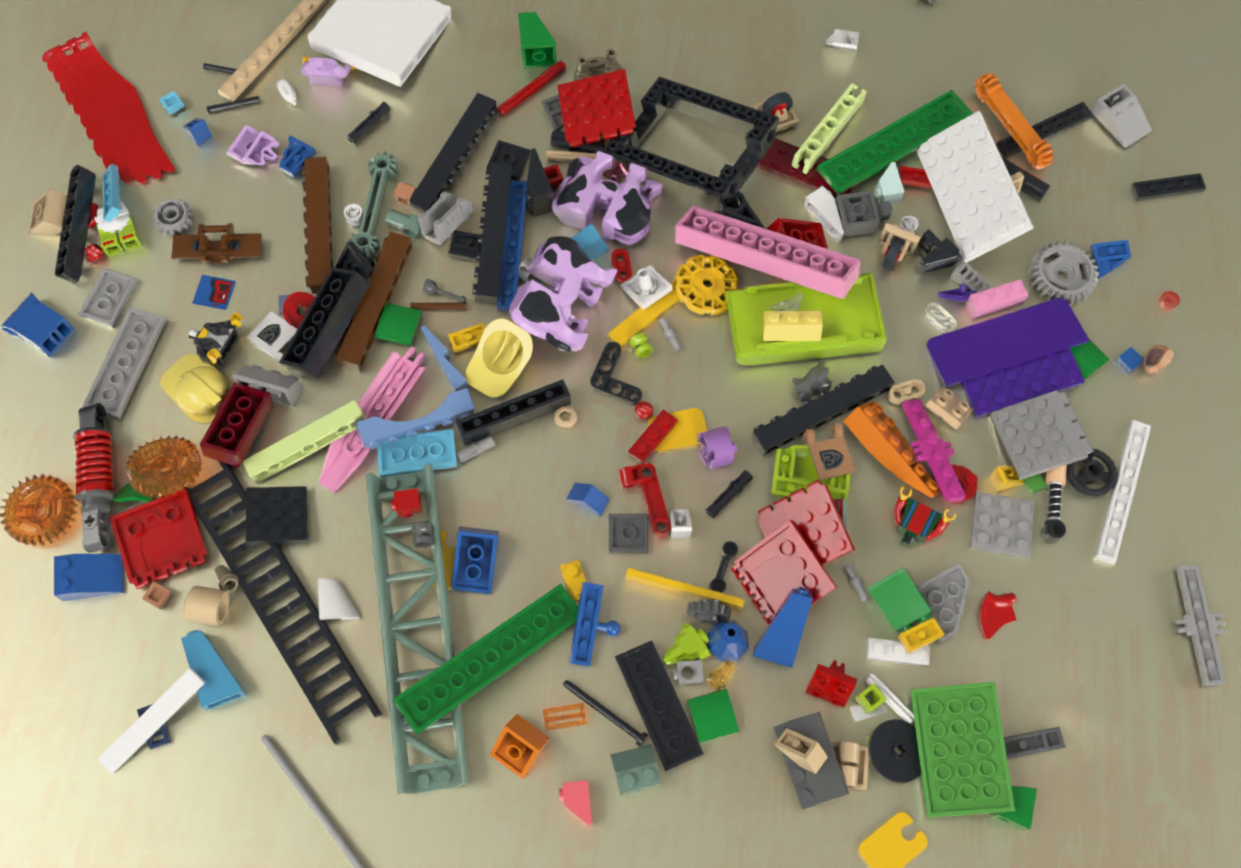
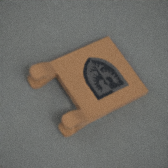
M835 423L831 427V432L835 438L815 442V434L812 429H808L803 433V439L808 445L820 481L856 472L844 438L841 423Z

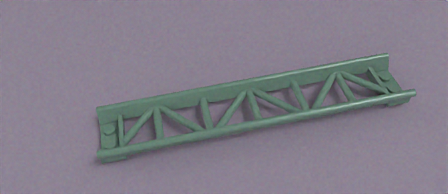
M424 465L423 470L420 472L380 478L373 473H367L366 485L397 794H419L464 786L465 783L470 782L461 704L450 712L451 718L439 719L425 729L452 727L456 759H450L411 735L410 732L414 731L393 702V699L401 694L400 682L424 678L437 669L431 668L399 673L396 640L439 666L455 657L432 465ZM418 488L420 495L425 494L428 521L388 526L398 514L396 510H392L383 519L381 501L394 499L395 491ZM417 523L432 524V532L430 534L433 538V545L431 546L433 561L388 534L412 531V525ZM386 543L429 569L389 575ZM429 577L393 615L390 583ZM435 583L439 616L398 623ZM440 625L444 659L399 631ZM406 742L438 762L409 766Z

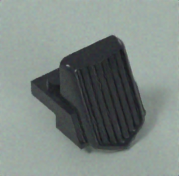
M928 229L923 233L917 244L919 251L926 256L918 263L915 271L918 274H924L951 267L963 262L964 257L948 238L941 242Z

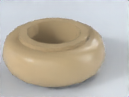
M562 406L554 413V421L561 428H571L577 421V413L570 406ZM568 413L571 415V419L563 421L560 419V416Z

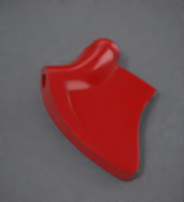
M988 591L984 595L979 607V623L985 639H990L1006 623L1016 621L1012 603L1017 601L1014 593L995 595Z

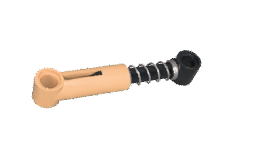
M1067 465L1046 471V485L1049 488L1047 502L1049 504L1046 507L1048 510L1047 518L1040 534L1041 538L1049 544L1058 542L1066 533V527L1060 517L1062 513L1060 508L1062 506L1061 499L1063 498L1061 496V491H1063L1061 487L1066 485ZM1050 528L1054 529L1057 535L1052 534Z

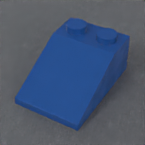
M459 527L451 585L452 590L491 594L499 531Z
M69 554L54 556V596L60 600L70 601L124 593V564L121 554Z

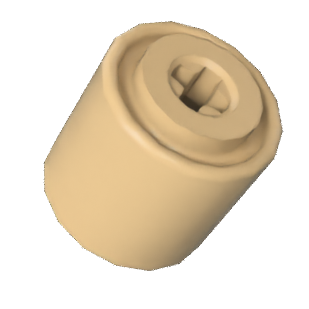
M193 586L184 602L185 620L216 627L222 626L229 610V592L215 588Z

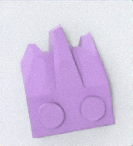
M245 125L228 149L227 155L243 164L265 165L264 160L271 162L277 160L278 156L271 149L277 148L279 143L263 131L258 132Z

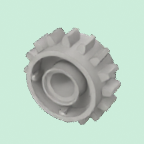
M171 198L164 200L154 209L153 223L159 232H164L166 236L183 235L184 232L189 230L190 225H193V211L186 201L182 202L181 199Z

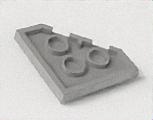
M960 563L918 584L933 610L930 614L931 618L934 617L945 634L937 640L938 644L958 634L966 592L970 583V579Z

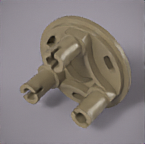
M613 48L607 49L606 57H592L588 59L584 55L579 56L574 73V81L621 70L622 67L616 61V50L614 51Z

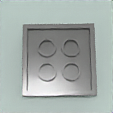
M976 491L969 548L1029 559L1031 556L1035 501Z

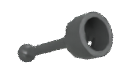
M427 278L423 285V293L431 295L439 292L460 302H466L465 296L460 297L441 290L437 287L436 282Z

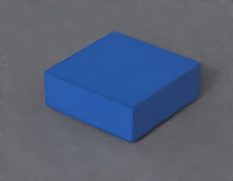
M1130 347L1116 360L1130 373L1144 361V358Z

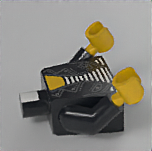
M238 312L233 313L227 321L208 322L204 324L201 331L196 329L190 331L189 339L194 341L196 354L203 363L224 364L239 339L235 327L241 326L239 321L244 317Z

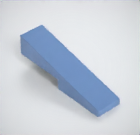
M425 325L422 326L423 337L454 392L465 388L468 389L467 380L448 361L450 359L448 349Z

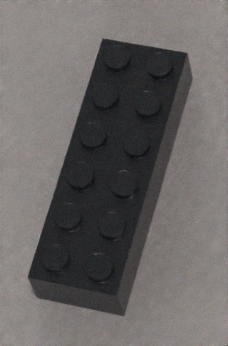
M332 267L279 363L293 374L318 380L371 283L357 271Z

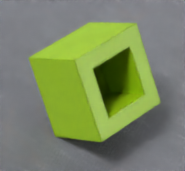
M874 683L854 697L866 714L871 713L887 700ZM865 697H869L871 699V703H869Z

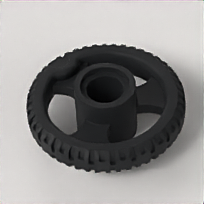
M1093 448L1094 451L1088 454L1086 459L1082 460L1084 466L1080 469L1079 476L1074 474L1075 462L1067 465L1066 476L1070 485L1079 493L1097 497L1106 494L1114 487L1117 480V468L1113 460L1106 453ZM1093 457L1100 459L1106 465L1109 472H1104L1102 463L1093 460ZM1088 469L1092 470L1094 472V475L1090 474ZM1098 479L1105 483V486L1099 489L1086 487V484H1094Z

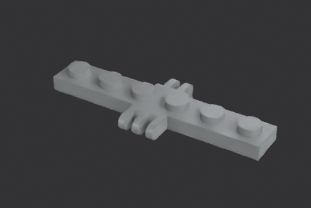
M1199 565L1179 566L1176 568L1186 615L1182 616L1183 619L1175 621L1176 625H1184V627L1178 628L1177 631L1178 633H1186L1187 637H1192L1202 686L1224 685L1226 681L1215 635L1227 633L1226 629H1218V626L1225 625L1224 621H1216V619L1223 618L1222 613L1209 612Z

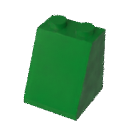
M536 12L518 13L523 69L552 67L557 63L555 40Z
M902 567L868 587L869 592L897 632L902 631L903 633L913 628L912 624L918 620L922 623L931 618L930 614L933 610L908 569Z

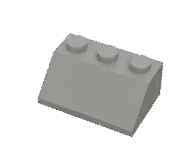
M244 365L232 376L236 383L268 392L271 395L272 401L294 407L303 389V385L298 377L294 375L285 376L276 370L267 371L258 365Z

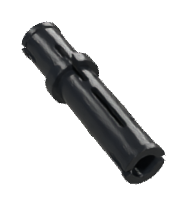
M383 101L374 111H370L368 113L369 116L346 136L348 141L354 145L376 123L379 124L381 122V118L391 110L390 106Z
M744 470L705 509L706 514L714 519L737 494H741L742 489L753 479V476L747 470Z

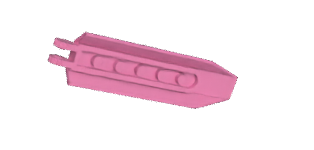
M414 347L408 349L404 357H401L395 351L392 352L358 402V406L361 407L366 419L376 416L385 420H391L424 371L425 367L421 365L426 358L425 353L420 352L414 362H412L411 360L416 353ZM357 430L330 443L319 484L334 493L357 469L371 450L368 447L363 449Z

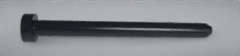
M565 680L563 683L567 690L634 738L639 747L648 737L647 733L643 732L641 734L569 680Z

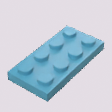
M453 429L418 433L412 437L402 436L393 443L383 442L377 447L380 477L420 472L426 464H431L432 470L458 467Z

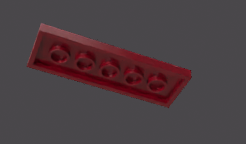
M774 138L772 146L757 165V168L815 191L823 186L832 193L835 199L837 198V193L816 170L817 166L827 161L828 158L821 156L811 170L805 174L803 173L804 159L798 163L799 167L797 169L792 166L794 155L800 147ZM852 188L841 193L840 195L850 194Z

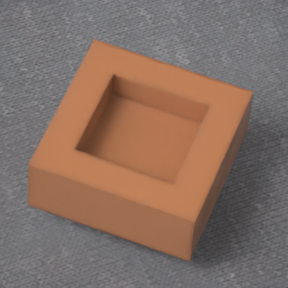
M153 581L142 599L162 609L172 592Z

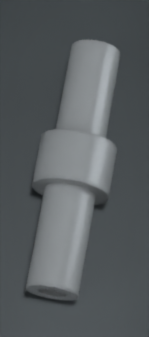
M665 317L661 318L659 322L665 331L666 339L671 342L676 352L680 351L682 347L676 338L677 334L674 328L670 327Z
M851 563L844 566L851 579L850 583L853 589H856L862 602L868 601L870 598L863 587L864 582L861 577H858Z

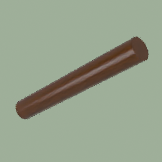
M466 302L410 303V308L417 310H466L467 304Z

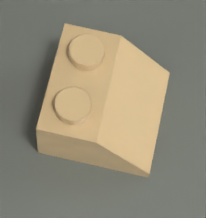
M49 189L34 201L28 234L58 235L62 229L67 195Z

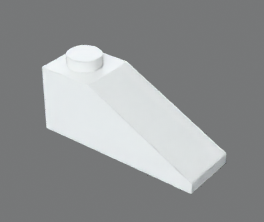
M821 186L806 197L804 207L839 244L844 231L835 199L829 190Z

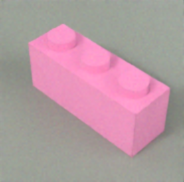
M1020 279L970 295L965 303V307L971 319L975 320L1022 305L1028 297V293Z

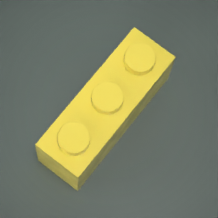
M764 311L763 341L821 340L823 327L821 311Z

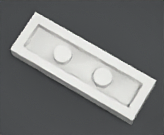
M868 638L866 659L927 667L929 666L930 645H926L908 654L900 641Z

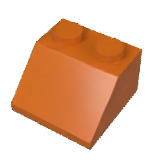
M516 714L504 726L489 755L523 779L543 752L550 737Z

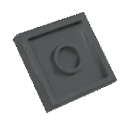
M609 514V553H648V514Z

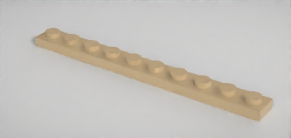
M303 0L218 89L219 94L234 102L329 0Z

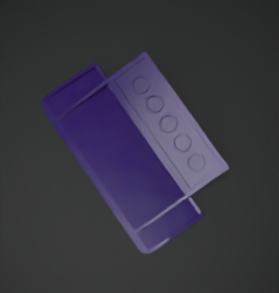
M1056 298L930 338L926 348L944 387L961 383L969 404L974 409L975 418L990 414V412L1056 390L1061 392L1083 385L1085 381L1070 348L1088 343L1089 338L1069 303L1065 299Z

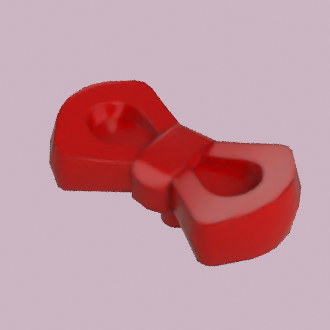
M92 203L88 228H94L97 224L94 217H97L99 206L95 203Z

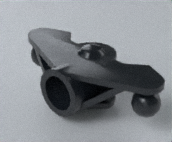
M702 191V193H703L704 195H706V196H711V195H712V194H709V193H706V192ZM738 192L735 197L722 199L718 197V211L715 210L713 212L766 229L741 192Z

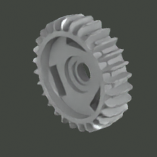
M1059 241L1055 244L1049 243L1048 246L1044 245L1034 255L1029 266L1028 274L1031 275L1029 280L1034 281L1032 287H1037L1036 293L1042 292L1041 298L1044 296L1048 297L1047 301L1062 298L1069 305H1072L1073 302L1078 304L1080 301H1084L1086 297L1090 296L1099 280L1097 278L1099 272L1096 271L1098 266L1093 265L1095 260H1090L1091 254L1086 255V249L1081 251L1079 249L1080 245L1074 247L1073 242L1070 245H1067L1066 241L1062 245ZM1059 256L1049 264H1046L1044 261L1047 258ZM1080 268L1083 271L1085 279L1081 278ZM1058 272L1065 273L1067 278L1061 279L1058 276Z

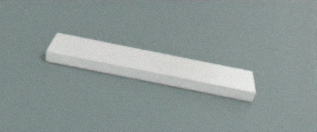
M190 668L97 760L111 774L115 773L206 682Z

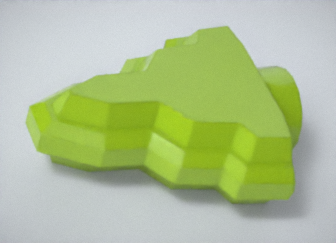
M687 622L680 628V633L675 637L674 645L667 650L663 661L666 665H674L683 660L694 661L696 659L704 660L708 658L711 654L706 646L709 642L707 635L701 628L695 630Z

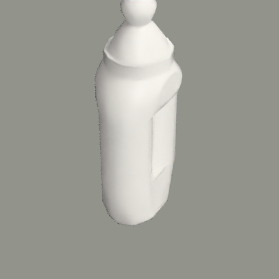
M280 80L277 83L278 90L286 101L295 106L297 104L295 102V90L288 80Z

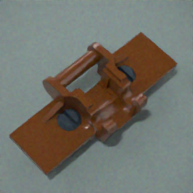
M228 223V225L198 224L197 234L173 235L171 258L200 259L202 263H229L234 258H260L262 234H234L233 223ZM227 232L221 235V240L211 241L205 236V233Z

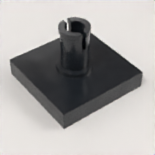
M350 241L346 243L335 268L357 271L367 280L372 268L375 267V262L372 258L366 259L355 243Z

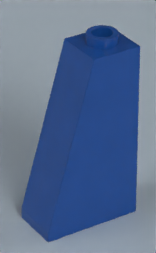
M802 587L792 588L754 646V657L793 667L813 599V595L809 593L808 589Z

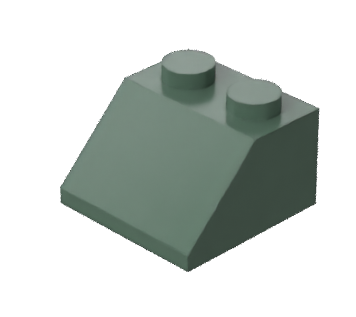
M651 744L610 754L620 797L661 786L662 782Z

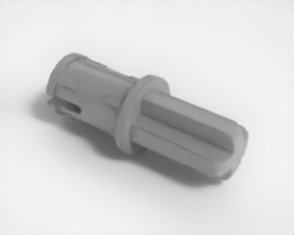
M489 435L477 443L473 442L471 446L458 452L457 456L464 463L494 447L495 443Z

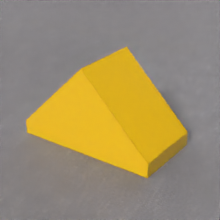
M998 466L989 476L997 493L1025 484L1023 479L1019 480L1013 466Z

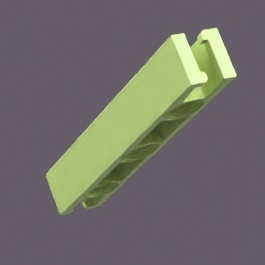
M852 83L796 152L792 162L794 168L797 169L799 167L798 163L804 159L803 173L807 174L863 104L867 91L862 89L860 95L855 98L853 94L857 86Z
M353 400L242 462L249 477L253 478L256 483H259L356 430V422L365 420L366 417L361 407Z

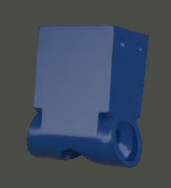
M32 292L0 326L6 333L22 338L48 357L74 331V328L63 316L41 303Z

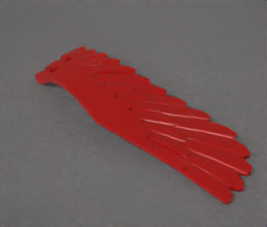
M86 31L81 33L82 36L78 38L73 37L67 40L65 44L57 45L43 54L42 61L47 63L48 70L53 72L54 79L59 83L60 91L65 93V99L68 104H73L75 114L80 115L81 124L86 127L87 137L93 140V149L98 157L102 156L106 169H108L110 164L118 166V174L122 181L129 184L130 180L134 179L143 185L147 183L148 176L160 180L163 176L161 171L174 173L176 169L160 146L151 128L136 88L104 60ZM86 42L88 47L83 49L80 44ZM71 50L72 54L67 56L65 52Z

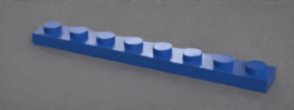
M511 180L499 297L497 301V311L509 312L510 305L518 291V267L521 264L527 181Z

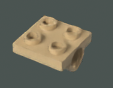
M944 387L926 404L927 409L936 416L942 417L943 421L955 430L961 426L974 410L967 402L960 400L951 390Z
M831 742L847 788L867 790L868 747L852 742Z

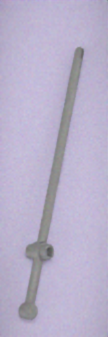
M262 736L261 740L353 867L365 868L269 736Z

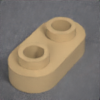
M912 379L894 385L888 392V399L895 405H901L907 400L919 399L925 393V384L921 380ZM898 394L900 398H896L894 395Z

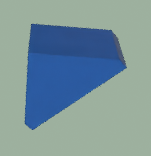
M195 118L182 127L197 146L212 137L204 119Z
M574 483L566 498L567 501L598 516H602L610 500L592 484Z

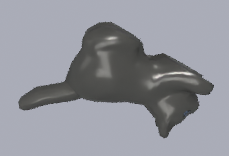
M821 358L817 366L811 368L803 378H792L793 391L800 394L799 400L801 402L810 399L816 390L821 392L830 390L832 382L827 378L829 370L827 367H824V358Z

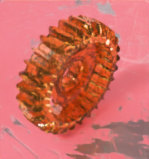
M168 435L164 439L162 436L158 440L153 438V441L150 443L145 441L144 446L139 445V450H133V455L129 456V461L126 462L127 467L125 468L128 481L137 493H142L143 496L149 495L150 498L154 495L160 498L161 495L168 497L170 493L175 495L178 490L183 492V487L185 486L189 488V483H194L195 477H199L202 461L199 451L190 440H185L184 437L179 439L177 435L171 438ZM184 457H187V462L182 468V460H184ZM170 467L168 471L161 472L163 468Z
M41 474L40 478L37 475H33L32 480L26 477L25 483L18 481V487L12 486L14 490L12 493L6 492L9 496L8 499H2L6 505L0 507L4 511L0 514V517L3 518L1 524L5 526L4 530L8 532V535L19 543L27 546L31 544L36 547L38 543L44 546L46 540L52 544V538L55 537L60 540L59 534H66L64 529L66 527L71 528L68 524L69 521H75L72 517V514H77V511L73 509L78 506L74 501L75 496L72 494V489L57 477L54 478L51 475L47 477L44 474ZM36 491L35 493H33L32 495H30L29 497H27L26 499H24L27 495H29L30 493ZM57 499H61V511L57 516ZM45 507V513L42 516H36L37 509ZM21 523H25L37 529L35 532H27L20 529L19 526Z

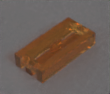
M584 703L543 709L546 731L587 725ZM576 709L581 710L580 713L548 717V714L558 713ZM582 717V720L549 725V722Z

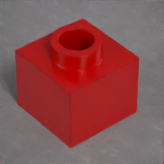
M558 164L544 168L552 190L559 188L563 182V176Z

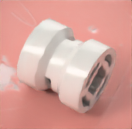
M349 204L344 209L347 224L351 228H360L363 218L362 209L357 204Z
M905 216L901 220L899 227L902 230L916 233L919 222L914 216Z

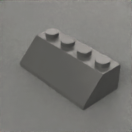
M820 712L796 718L774 727L778 739L785 729L788 728L817 741L828 756L815 774L800 767L783 753L802 810L849 794Z

